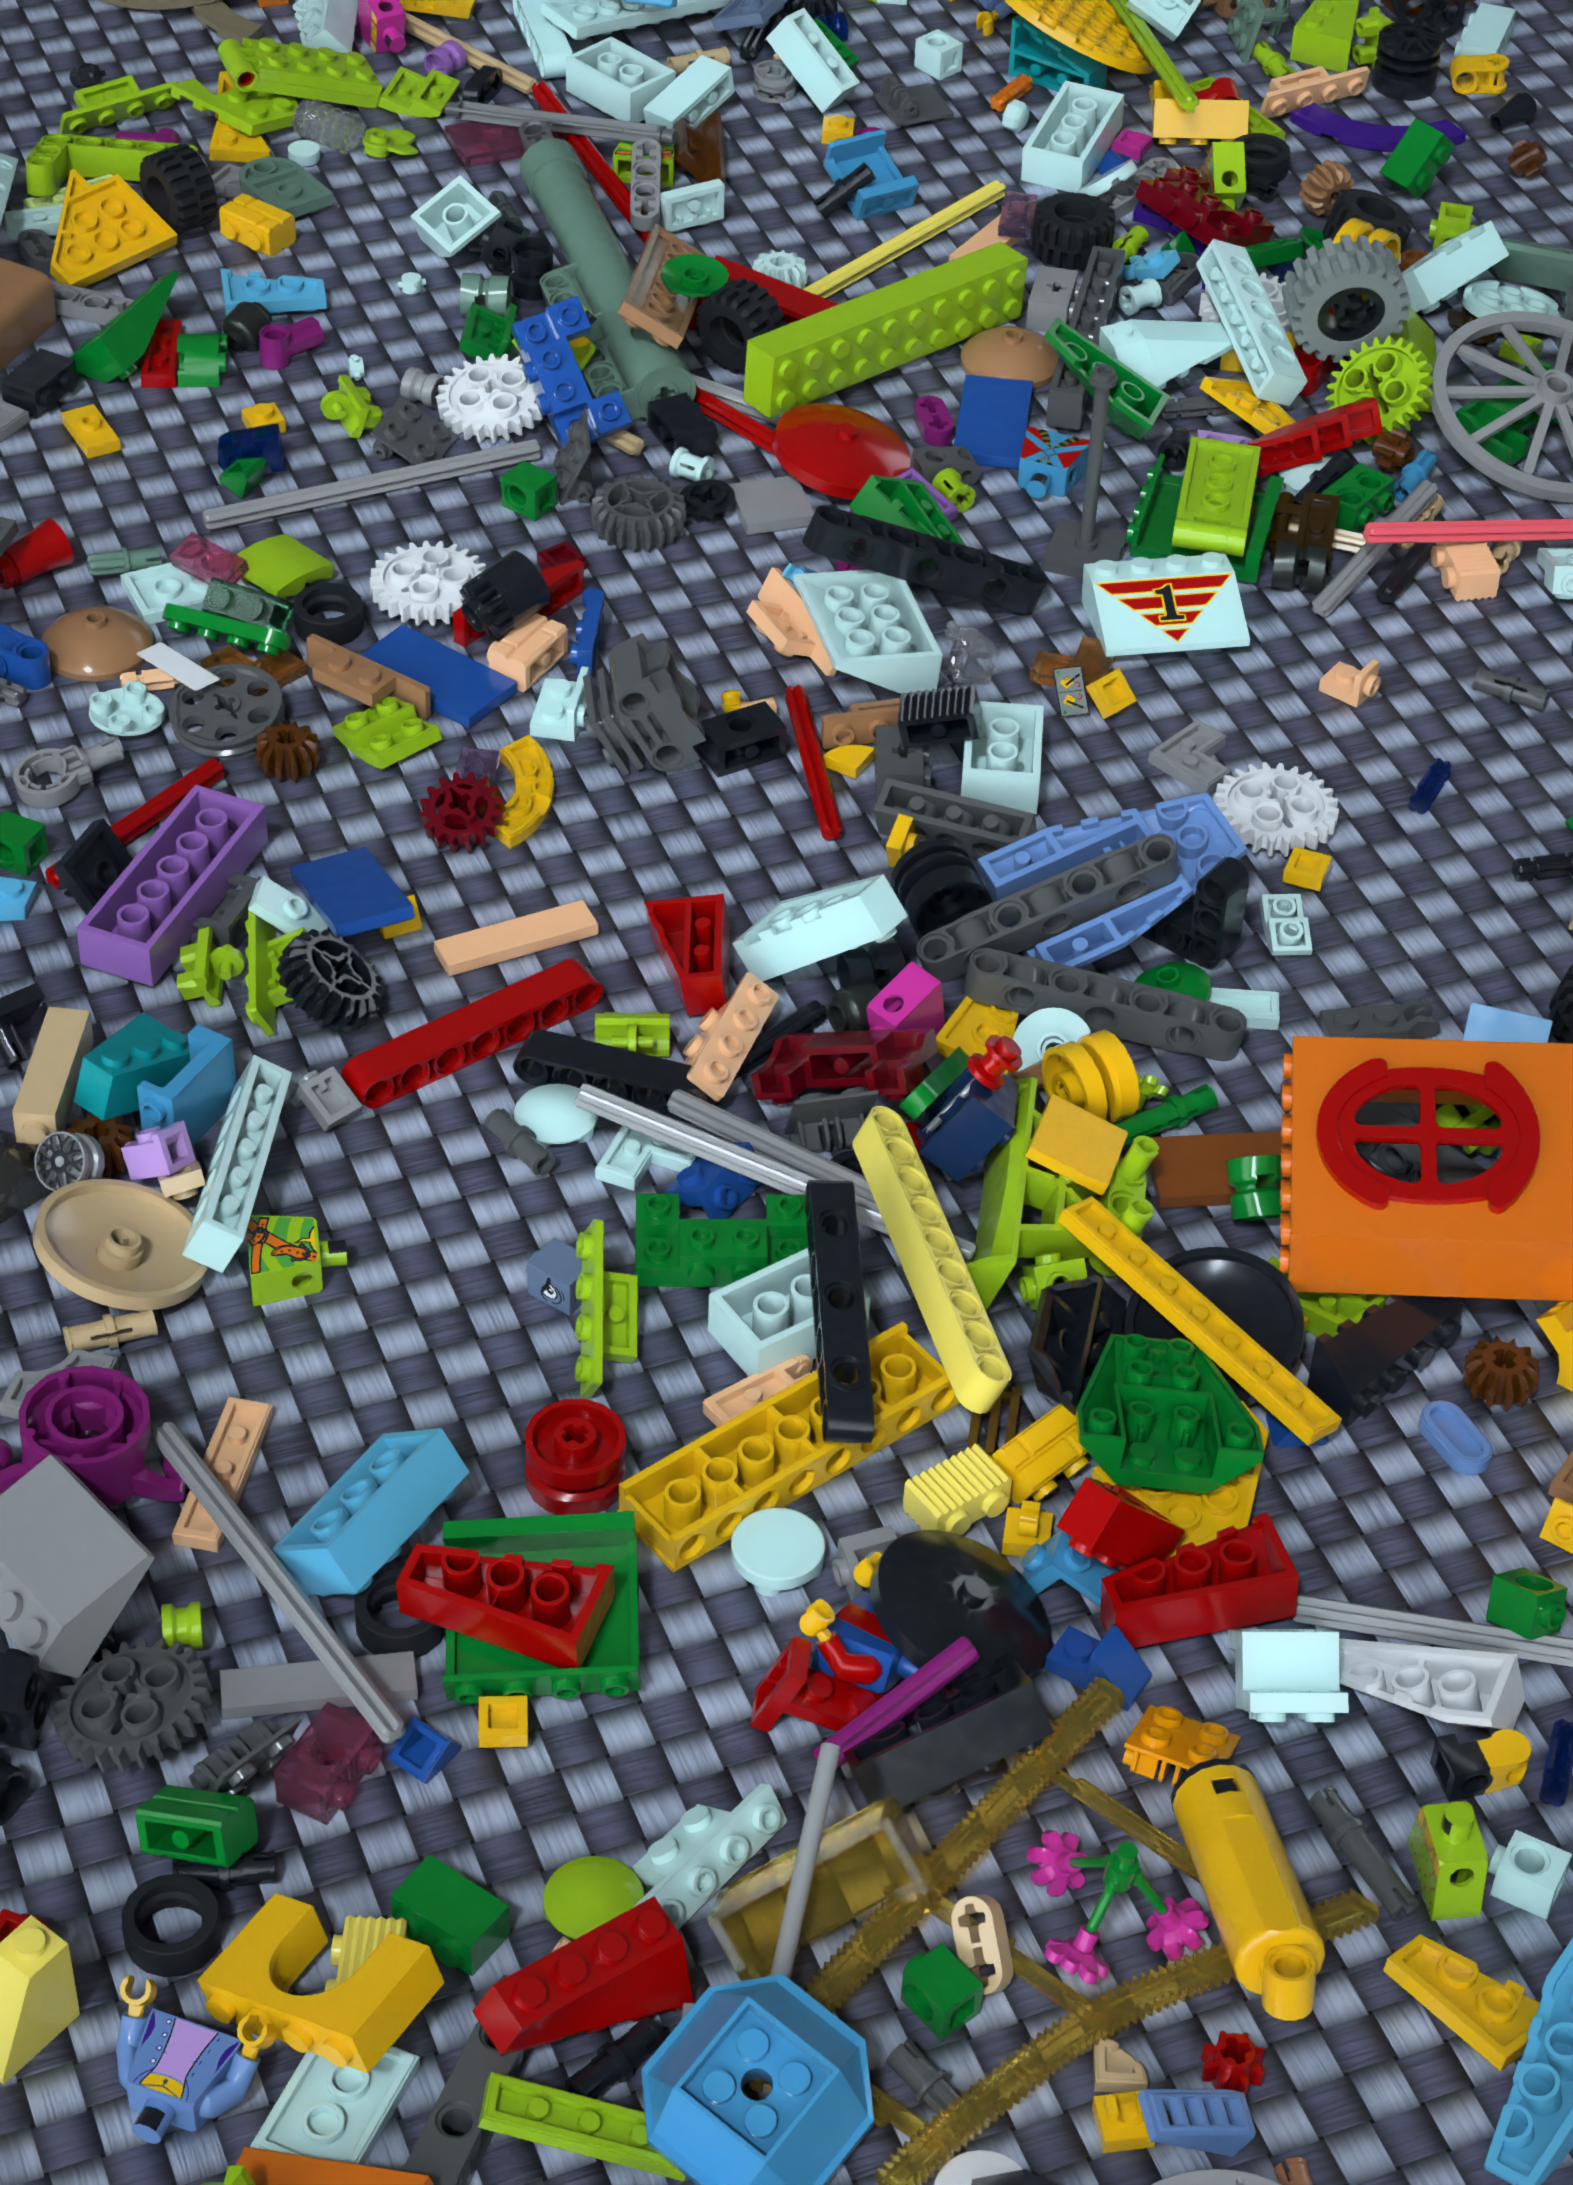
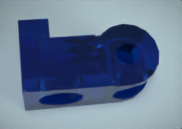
M278 423L230 431L221 435L217 441L218 464L223 471L237 459L256 457L265 458L266 465H270L272 472L286 470L285 451Z

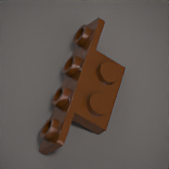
M715 110L695 129L681 118L673 125V129L678 131V141L674 144L675 163L682 171H689L696 177L697 184L715 179H720L724 183L725 167L721 114Z

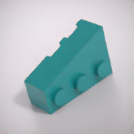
M1020 14L1012 19L1008 75L1017 77L1024 73L1027 77L1031 76L1033 78L1031 83L1056 92L1060 90L1065 80L1100 89L1105 88L1108 65L1059 42L1031 24Z
M145 1012L141 1013L83 1057L73 1102L102 1121L140 1110L137 1086L143 1080L158 1087H165L190 1062L187 1037L180 1032L171 1030Z

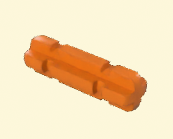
M1024 73L1017 76L990 98L992 102L990 104L991 109L1003 112L1007 104L1014 99L1018 100L1032 89L1031 82L1033 78L1031 76L1027 77Z

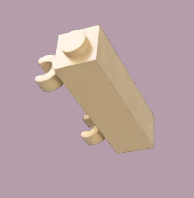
M48 1007L12 1110L16 1143L28 1144L31 1153H36L38 1145L46 1136L53 1132L65 1130L74 1103L82 1059L91 1051L94 1042L90 1010Z

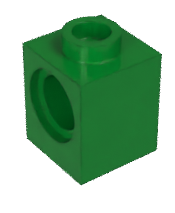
M523 460L501 476L500 486L503 507L536 521L557 505V475Z
M4 810L0 815V868L28 877L49 855L46 826L41 822Z
M1524 1567L1493 1575L1486 1619L1529 1640L1559 1632L1566 1615L1565 1601L1568 1587Z
M943 1943L927 1954L922 1952L915 1955L906 1964L903 1970L901 2001L941 2041L980 2013L983 1983Z

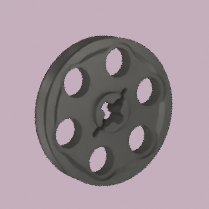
M230 663L206 668V670L220 678V680L197 691L192 690L183 683L176 689L170 700L168 711L174 735L185 748L203 756L231 757L256 749L257 735L264 733L266 726L277 727L279 722L283 721L285 714L284 701L277 681L266 671L252 665ZM222 680H235V682L228 687L217 686V684ZM259 688L268 690L262 696L255 697L250 695L252 691ZM197 696L203 698V700L197 704H185V701H187L191 697ZM260 715L269 717L263 723L255 724L251 722L254 717ZM192 724L204 725L196 732L185 731ZM234 733L237 735L231 741L222 742L218 740L223 734Z

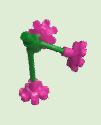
M1046 1830L1041 1835L1044 1847L1030 1846L1028 1848L1027 1860L1039 1865L1038 1868L1031 1872V1880L1036 1886L1047 1884V1894L1050 1897L1063 1895L1067 1886L1072 1890L1081 1888L1085 1883V1878L1079 1871L1081 1868L1105 1869L1103 1882L1106 1886L1087 1925H1081L1075 1938L1070 1936L1067 1940H1061L1053 1937L1045 1945L1044 1955L1049 1962L1054 1964L1061 1963L1060 1967L1071 1974H1075L1079 1970L1080 1978L1084 1982L1096 1984L1098 1976L1101 1978L1107 1977L1109 1964L1101 1960V1957L1093 1950L1100 1935L1097 1929L1116 1892H1126L1132 1886H1137L1154 1907V1914L1149 1916L1146 1923L1150 1931L1146 1941L1152 1951L1156 1952L1164 1947L1167 1958L1170 1961H1176L1182 1957V1945L1193 1951L1203 1944V1939L1196 1930L1205 1929L1209 1924V1917L1203 1911H1200V1903L1189 1897L1179 1904L1171 1897H1166L1162 1900L1145 1879L1139 1867L1138 1849L1133 1843L1123 1842L1117 1850L1106 1856H1088L1085 1852L1076 1851L1079 1843V1838L1076 1835L1064 1832L1060 1836L1057 1831Z

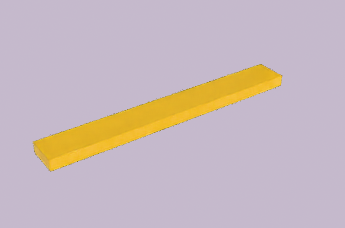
M1093 1196L1061 1211L1058 1219L1059 1223L1307 1446L1338 1429L1342 1421L1338 1414Z

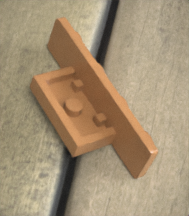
M312 633L306 638L307 664L312 668L313 680L371 707L375 706L385 697H396L399 700L413 704L418 718L426 720L431 716L430 688L427 685Z
M900 698L849 704V712L824 715L822 717L821 730L822 747L830 749L845 745L875 743L876 726H898Z

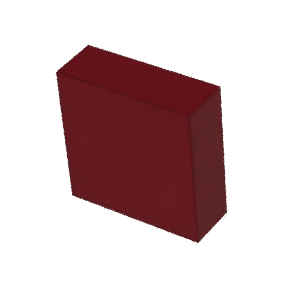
M567 541L537 552V564L543 569L576 560L584 562V570L587 569V559Z

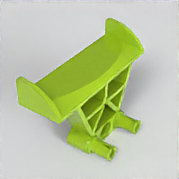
M1033 1077L1012 1079L1019 1085L1017 1095L1019 1106L1014 1118L1016 1128L1004 1145L996 1144L988 1152L975 1242L977 1247L973 1262L966 1264L986 1311L1017 1263V1258H1034L1036 1255L1060 1252L1061 1258H1088L1091 1266L1104 1276H1118L1059 1223L1058 1219L1063 1209L1093 1196L1142 1240V1230L1154 1215L1152 1204L1145 1199L1146 1170L1159 1153V1146L1152 1138L1140 1135L1133 1140V1144L1124 1158L1118 1159L1109 1186L1102 1196L1048 1168L1047 1172L1030 1167L1028 1166V1158L1025 1155L1042 1115L1034 1109L1038 1079ZM1023 1204L1042 1210L1041 1224H1021Z

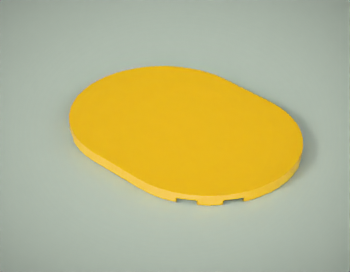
M1004 0L1018 14L1049 36L1096 61L1135 74H1150L1155 70L1116 11L1106 0Z

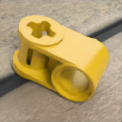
M1495 53L1488 55H1459L1453 58L1448 66L1453 89L1463 95H1496L1504 93L1507 88V83L1504 79L1505 71L1510 63L1509 58ZM1463 73H1469L1466 76L1459 77Z

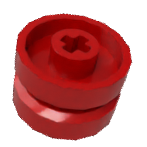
M564 1399L546 1405L532 1416L525 1429L526 1488L535 1503L547 1512L557 1515L600 1513L619 1500V1484L626 1480L625 1427L615 1412L604 1404L591 1400Z

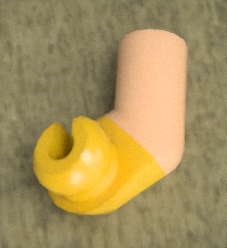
M727 690L721 694L723 701L721 708L724 713L766 701L777 714V706L773 697L745 702L741 701L742 695L739 690Z

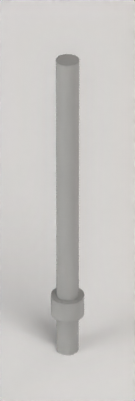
M821 1743L770 1976L784 1974L789 1979L791 1977L841 1747L836 1744Z

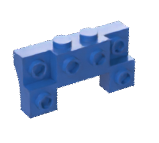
M578 296L547 306L545 312L512 324L511 329L525 364H522L524 376L528 384L534 383L538 395L535 396L538 409L542 416H548L558 442L563 449L568 442L567 436L570 425L574 420H579L584 409L588 412L590 445L608 436L630 429L632 424L619 390L592 399L568 343L590 334L591 331L590 322Z

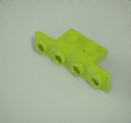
M128 75L76 90L73 99L78 109L62 114L59 132L60 134L78 135L90 128L109 126L115 121L128 117L136 118L145 112L156 109H167L176 100V98L170 95L171 86L176 81L140 91L133 76Z
M248 910V919L245 921L248 933V947L245 948L248 960V974L245 976V981L248 987L249 1002H246L245 1008L252 1024L259 1025L269 1037L276 1034V1007L294 1001L285 996L287 988L281 986L278 982L281 977L276 971L280 964L278 959L282 955L284 948L294 937L299 936L301 932L307 933V931L302 927L275 938V927Z
M593 1219L584 1232H580L576 1243V1257L581 1259V1273L576 1281L575 1295L577 1299L581 1300V1314H579L576 1321L575 1338L581 1341V1355L578 1356L575 1365V1381L580 1382V1397L589 1399L602 1385L603 1360L632 1364L637 1358L638 1275L603 1271L604 1221L600 1219Z

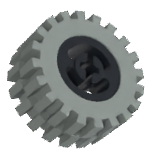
M1350 234L1340 235V243L1333 244L1331 238L1322 241L1324 248L1318 251L1314 245L1306 250L1308 258L1303 260L1298 256L1293 262L1295 272L1287 271L1284 277L1286 285H1282L1283 303L1295 340L1298 345L1302 344L1303 350L1309 355L1315 352L1316 358L1325 361L1327 356L1331 355L1333 363H1339L1340 359L1343 360V356H1350L1349 351L1351 349L1356 353L1361 352L1362 342L1372 347L1375 337H1378L1384 344L1387 336L1392 332L1398 335L1404 328L1401 320H1408L1410 314L1408 306L1411 305L1410 297L1397 259L1395 260L1394 254L1389 248L1384 249L1382 242L1375 239L1370 245L1368 237L1358 235L1356 242H1352ZM1361 294L1369 296L1365 303H1363ZM1331 305L1335 315L1327 313Z

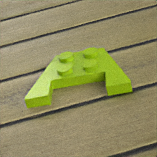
M195 78L173 83L171 86L170 95L181 100L183 96L193 101L192 107L199 111L211 110L219 114V121L249 136L302 124L303 111L292 96L259 91L241 92L237 88H231L228 92L213 94Z

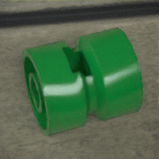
M1281 1155L1247 1156L1225 1161L1228 1185L1235 1188V1193L1229 1197L1232 1221L1280 1218V1213H1287V1211H1281L1280 1189L1278 1188V1183L1281 1182V1179H1284L1281 1172Z

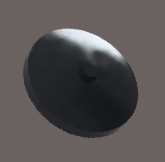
M1226 1247L1196 1248L1176 1254L1165 1260L1290 1373L1293 1372L1303 1349L1304 1316L1295 1289L1277 1268L1254 1254ZM1135 1290L1133 1291L1126 1309L1125 1335L1135 1333L1149 1338L1167 1340L1181 1338L1190 1341ZM1213 1361L1240 1401H1243L1247 1406L1258 1402Z
M920 1530L897 1538L888 1546L877 1561L870 1579V1597L875 1616L892 1644L917 1668L920 1669L963 1636L972 1642L979 1652L980 1658L947 1684L961 1690L959 1682L970 1675L977 1673L980 1679L998 1670L995 1660L1008 1652L1029 1679L1044 1661L1049 1648L1050 1631L1043 1605L1022 1574L1006 1559L987 1546L952 1532Z

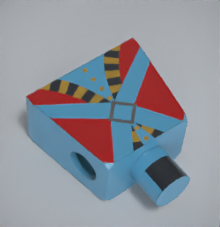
M1028 426L1020 456L1018 486L1026 489L1027 493L1033 498H1042L1045 494L1058 497L1066 496L1086 474L1090 440Z

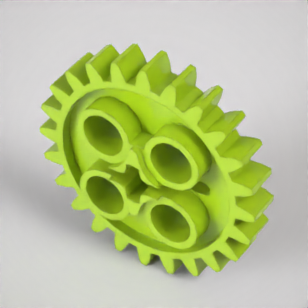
M1388 335L1384 344L1378 337H1375L1372 347L1362 342L1361 352L1356 353L1352 349L1349 351L1352 358L1349 362L1340 359L1339 363L1343 367L1341 372L1332 371L1331 374L1337 381L1327 384V388L1333 393L1325 398V401L1331 406L1327 410L1374 396L1378 401L1383 432L1389 434L1393 427L1397 429L1403 427L1405 430L1410 431L1409 421L1411 419L1421 420L1417 411L1429 408L1424 398L1433 396L1432 390L1428 387L1435 382V379L1429 374L1433 371V367L1427 362V356L1413 342L1408 344L1403 337H1400L1396 342L1391 335ZM1372 367H1373V370H1374V371H1373V372H1374V376L1381 382V383H1379V384L1376 382V380H1375V379L1373 378V376H1372V372H1371V368H1372ZM1381 395L1384 401L1387 403L1389 409L1388 413L1386 412V406L1384 402L1379 398ZM1379 434L1362 439L1369 445H1372L1375 437H1378ZM1362 439L1355 440V441H1356L1357 443H1360V442L1362 441Z

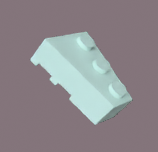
M1491 220L1445 241L1401 272L1410 297V307L1415 313L1421 310L1423 315L1435 310L1441 305L1440 299L1445 301L1459 292L1458 288L1472 283L1477 279L1476 276L1509 256Z

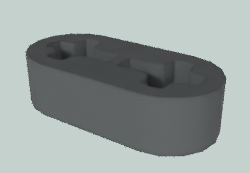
M27 229L22 231L18 235L20 255L29 267L40 270L46 275H51L50 265L54 242L43 230Z

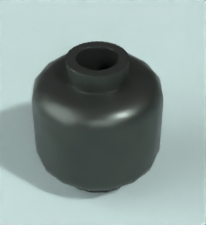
M244 301L238 303L222 322V330L224 334L228 335V346L235 351L240 349L249 352L256 351L260 347L259 331L262 327L272 324V316L258 302Z
M862 981L836 990L827 1008L828 1019L832 1028L836 1032L870 1030L866 1008L869 1002L881 991L879 987L870 981Z

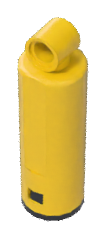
M1215 1758L1198 1763L1185 1771L1174 1784L1170 1800L1174 1816L1235 1976L1247 1990L1261 1995L1263 2008L1274 2018L1284 2021L1303 2019L1311 2013L1314 2007L1316 1975L1321 1970L1325 1958L1321 1934L1253 1772L1247 1765L1233 1759Z

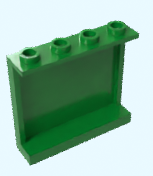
M1160 454L1156 467H1149L1146 485L1143 484L1139 503H1136L1133 520L1128 526L1125 543L1131 544L1130 556L1156 559L1167 558L1174 554L1183 556L1203 555L1206 553L1205 551L1171 546L1184 477L1163 473L1165 454ZM1271 475L1266 492L1254 491L1243 557L1226 555L1235 571L1236 580L1255 584L1257 582L1267 550L1269 535L1272 533L1275 523L1273 518L1276 508L1275 504L1278 503L1279 494L1283 490V477Z
M634 1511L443 1521V1542L445 1547L478 1550L480 1556L499 1558L504 1557L505 1553L523 1555L526 1561L552 1563L553 1558L572 1560L573 1566L595 1568L596 1563L614 1565L615 1597L581 1668L562 1669L446 1629V1675H442V1684L448 1701L455 1700L459 1704L473 1705L479 1703V1696L526 1695L528 1700L532 1696L552 1695L557 1699L568 1700L579 1697L581 1693H601L609 1697H620L628 1694L629 1691L641 1690L638 1538Z

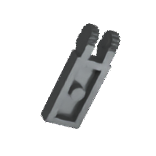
M1426 998L1408 999L1402 1005L1398 1003L1321 1010L1319 1018L1325 1037L1428 1039L1436 1036L1440 1030L1438 1019L1432 1015L1433 1006L1429 999L1426 1000Z

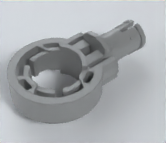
M115 736L86 749L78 748L77 745H71L64 749L46 748L37 750L20 760L14 769L13 780L18 796L25 804L35 808H52L62 805L75 797L80 791L81 786L93 781L94 771L123 760L124 754ZM47 771L57 772L60 775L59 780L53 784L46 785L47 790H43L41 785L32 783L34 781L32 773L35 776H39Z

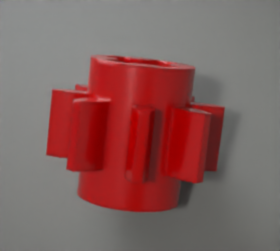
M1220 2031L1216 2046L1205 2043L1203 2046L1201 2060L1205 2064L1203 2065L1201 2080L1203 2082L1211 2081L1215 2089L1243 2092L1246 2097L1249 2083L1255 2086H1261L1263 2083L1265 2069L1261 2065L1265 2050L1264 2048H1255L1246 2032L1243 2034H1226L1224 2031Z

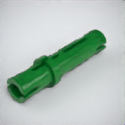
M1204 1084L1180 1096L1170 1095L1164 1098L1163 1103L1114 1124L1128 1132L1123 1148L1133 1144L1132 1142L1137 1136L1151 1137L1168 1128L1174 1127L1177 1129L1187 1125L1188 1120L1216 1109L1218 1105L1217 1097L1211 1087L1208 1088V1085Z

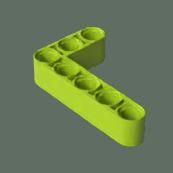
M48 134L40 139L25 159L27 193L38 197L54 195L69 176L72 169H75L82 177L98 178L108 174L112 176L118 174L123 180L140 182L139 172L143 158L179 145V143L71 134ZM189 145V147L193 148L198 154V148L196 146Z

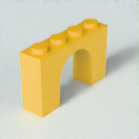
M278 1893L273 1894L197 1979L207 2000L205 2003L207 2010L219 2022L224 2024L232 2022L238 2025L242 2018L247 2015L257 2016V2025L253 2029L255 2035L260 2037L266 2023L271 2024L275 2027L276 2039L287 2043L294 2050L301 2053L309 2051L327 2058L338 2067L344 2068L349 2066L367 2074L445 1982L428 1945L389 1933L360 1968L340 1985L313 1995L288 1994L294 1981L329 1941L313 1905Z

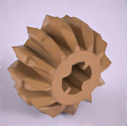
M1326 159L1321 165L1316 164L1312 172L1307 173L1308 177L1306 180L1300 183L1302 189L1299 192V196L1308 210L1317 215L1322 214L1327 217L1338 194L1343 190H1350L1355 181L1344 165Z

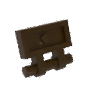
M1281 492L1278 503L1275 504L1276 508L1273 516L1275 519L1274 531L1270 533L1268 539V547L1271 548L1269 559L1274 562L1277 540L1296 542L1300 549H1304L1307 544L1328 546L1325 566L1330 567L1340 496L1304 492L1303 503L1299 505L1292 504L1294 497L1292 493ZM1292 520L1300 521L1298 534L1288 533L1289 522ZM1299 559L1298 563L1308 564L1309 561Z

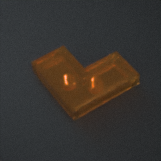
M1083 636L1075 657L1039 650L1030 671L1029 682L1056 687L1053 669L1081 666L1086 694H1089L1086 686L1110 673L1117 656L1106 657L1100 639Z
M229 645L201 660V667L204 669L230 663L258 667L269 673L277 681L280 688L307 675V664L289 651L287 653L279 652L278 657L266 655L253 662ZM225 679L219 682V684L223 687H228L235 680ZM259 688L252 691L250 695L255 697L262 696L268 690Z

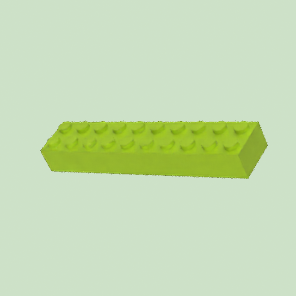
M1000 241L747 340L743 400L768 418H772L792 408L807 404L958 343L981 331L1021 317L1028 258Z

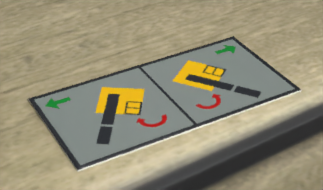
M1073 666L1053 669L1061 718L1090 714L1082 667Z

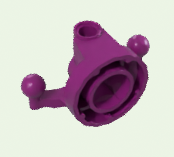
M94 1365L70 1367L44 1377L26 1393L18 1411L22 1463L11 1465L13 1450L8 1442L0 1438V1493L5 1492L48 1455L52 1454L58 1456L107 1508L129 1500L134 1495L156 1501L180 1502L185 1497L186 1484L166 1457L163 1460V1470L168 1478L145 1468L144 1453L152 1436L149 1399L136 1381L118 1370Z

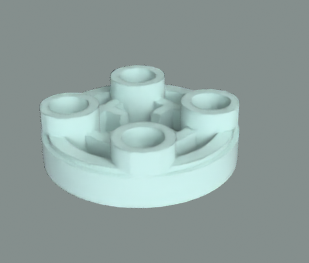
M788 1508L762 1509L745 1517L733 1532L731 1540L733 1565L737 1572L745 1580L752 1583L755 1590L763 1596H775L781 1590L802 1586L810 1580L819 1577L823 1571L825 1555L824 1535L819 1526L801 1512Z

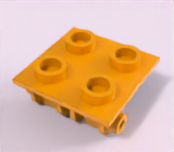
M1150 1704L1124 1744L1126 1751L1122 1764L1130 1766V1772L1154 1779L1161 1760L1162 1763L1158 1775V1782L1161 1783L1165 1781L1170 1765L1173 1764L1176 1768L1171 1786L1174 1787V1784L1182 1776L1184 1769L1189 1770L1198 1763L1215 1758L1230 1759L1241 1740V1736L1230 1733L1226 1727L1213 1722L1202 1723L1185 1717L1175 1708L1169 1706L1157 1707Z

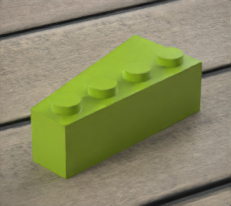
M1314 0L1294 26L1290 60L1317 67L1323 66L1325 69L1340 73L1346 72L1353 44L1360 0Z

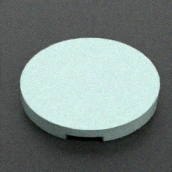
M1481 280L1467 285L1462 297V305L1465 309L1478 318L1494 313L1511 311L1537 312L1561 317L1558 311L1559 305L1556 301L1537 290L1523 285L1521 289L1511 286L1499 287V281Z

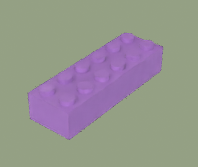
M195 784L77 926L81 964L153 987L180 954V947L186 946L191 940L193 933L198 931L199 928L193 925L194 921L198 917L208 918L225 897L228 889L234 886L227 881L231 874H243L268 843L266 806Z

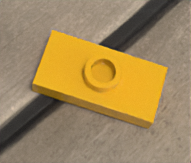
M94 404L61 412L63 425L88 459L121 450L120 439Z

